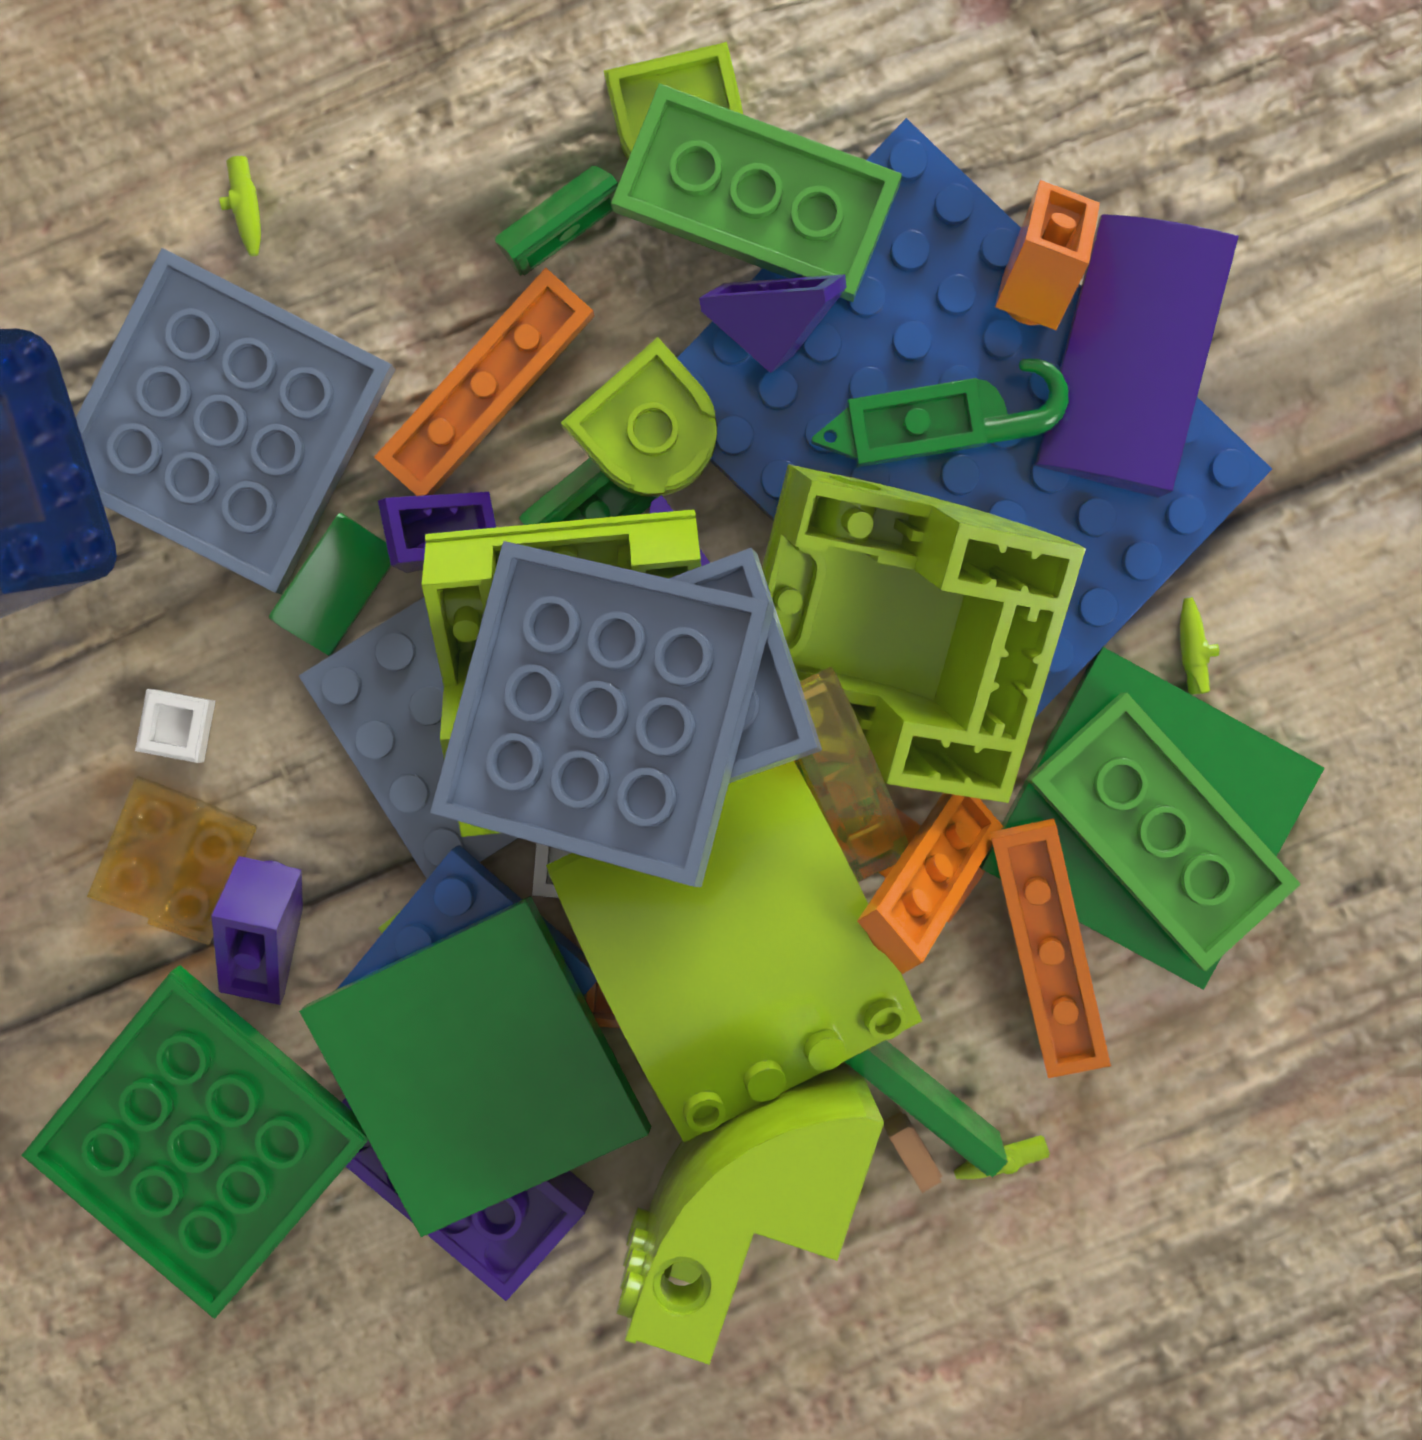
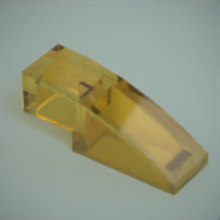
M829 667L800 681L822 751L799 758L795 762L857 881L860 882L895 865L909 843L857 717L832 667Z

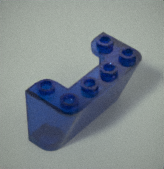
M18 328L0 329V618L107 576L113 570L117 559L116 544L57 357L52 347L41 336L30 330Z

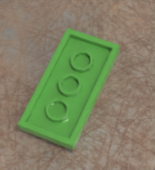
M659 83L611 205L613 212L787 278L845 274L847 288L840 298L854 302L900 186L902 173Z
M1120 693L1027 778L1028 782L1189 959L1203 971H1207L1301 885L1128 693Z

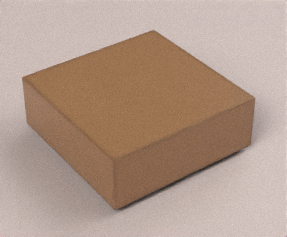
M900 1111L884 1121L885 1130L921 1192L924 1193L941 1183L940 1178L942 1175L907 1114H902Z

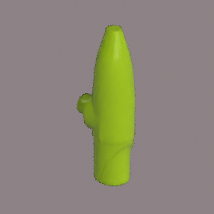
M233 156L226 160L230 182L229 196L219 197L222 211L232 209L239 235L250 256H258L261 242V223L256 187L251 181L248 158L246 156Z
M1193 597L1184 598L1180 614V646L1182 665L1187 676L1188 693L1191 695L1205 694L1210 691L1208 663L1210 662V657L1219 656V645H1209L1205 637L1202 618Z
M1039 1135L1004 1145L1008 1163L996 1175L1002 1173L1013 1174L1025 1165L1050 1158V1152L1044 1136ZM966 1161L954 1170L956 1179L990 1177V1175L986 1176L969 1161Z

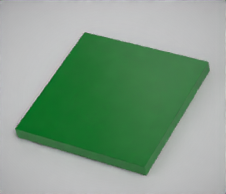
M1103 647L1091 659L1028 777L1120 693H1128L1277 857L1325 768ZM1026 778L1002 822V829L1054 818L1078 922L1204 990L1220 959L1207 971L1199 969ZM992 844L979 867L1001 879Z
M531 896L316 999L299 1011L420 1237H424L647 1136L652 1127Z
M179 965L162 981L21 1156L215 1319L365 1145L368 1138L352 1110Z

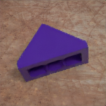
M842 274L723 283L699 298L701 312L765 369L772 373L795 355L847 288L846 276Z
M489 492L390 497L378 500L390 564L405 573L423 570L426 534L496 528Z

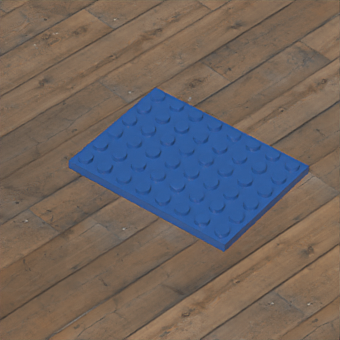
M905 118L866 159L872 163L902 173V178L854 302L839 297L795 355L772 373L765 369L713 321L677 359L704 388L714 406L717 421V440L710 462L773 522L789 464L874 482L949 501L1036 528L1086 548L1035 715L1036 718L1268 475L1272 468L1198 397L1173 491L1159 498L1035 466L1043 433L1032 437L985 444L982 447L856 468L855 460L813 445L811 443L812 437L846 409L848 399L972 378L986 380L996 387L1004 399L1008 414L1039 409L1048 399L1049 390L1047 383L1036 373L1021 371L1019 369V362L1022 359L1039 358L1052 363L1058 370H1060L1081 285H1078L1057 330L1040 324L1026 325L1013 319L1006 311L996 308L995 305L1002 277L1021 227L917 127ZM762 268L751 281L786 279L787 277ZM826 433L824 439L832 443L835 441V435L833 433Z

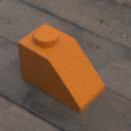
M1039 181L1003 274L995 305L996 308L1006 311L1013 319L1026 325L1040 324L1057 330L1088 267L1100 202L1045 181Z

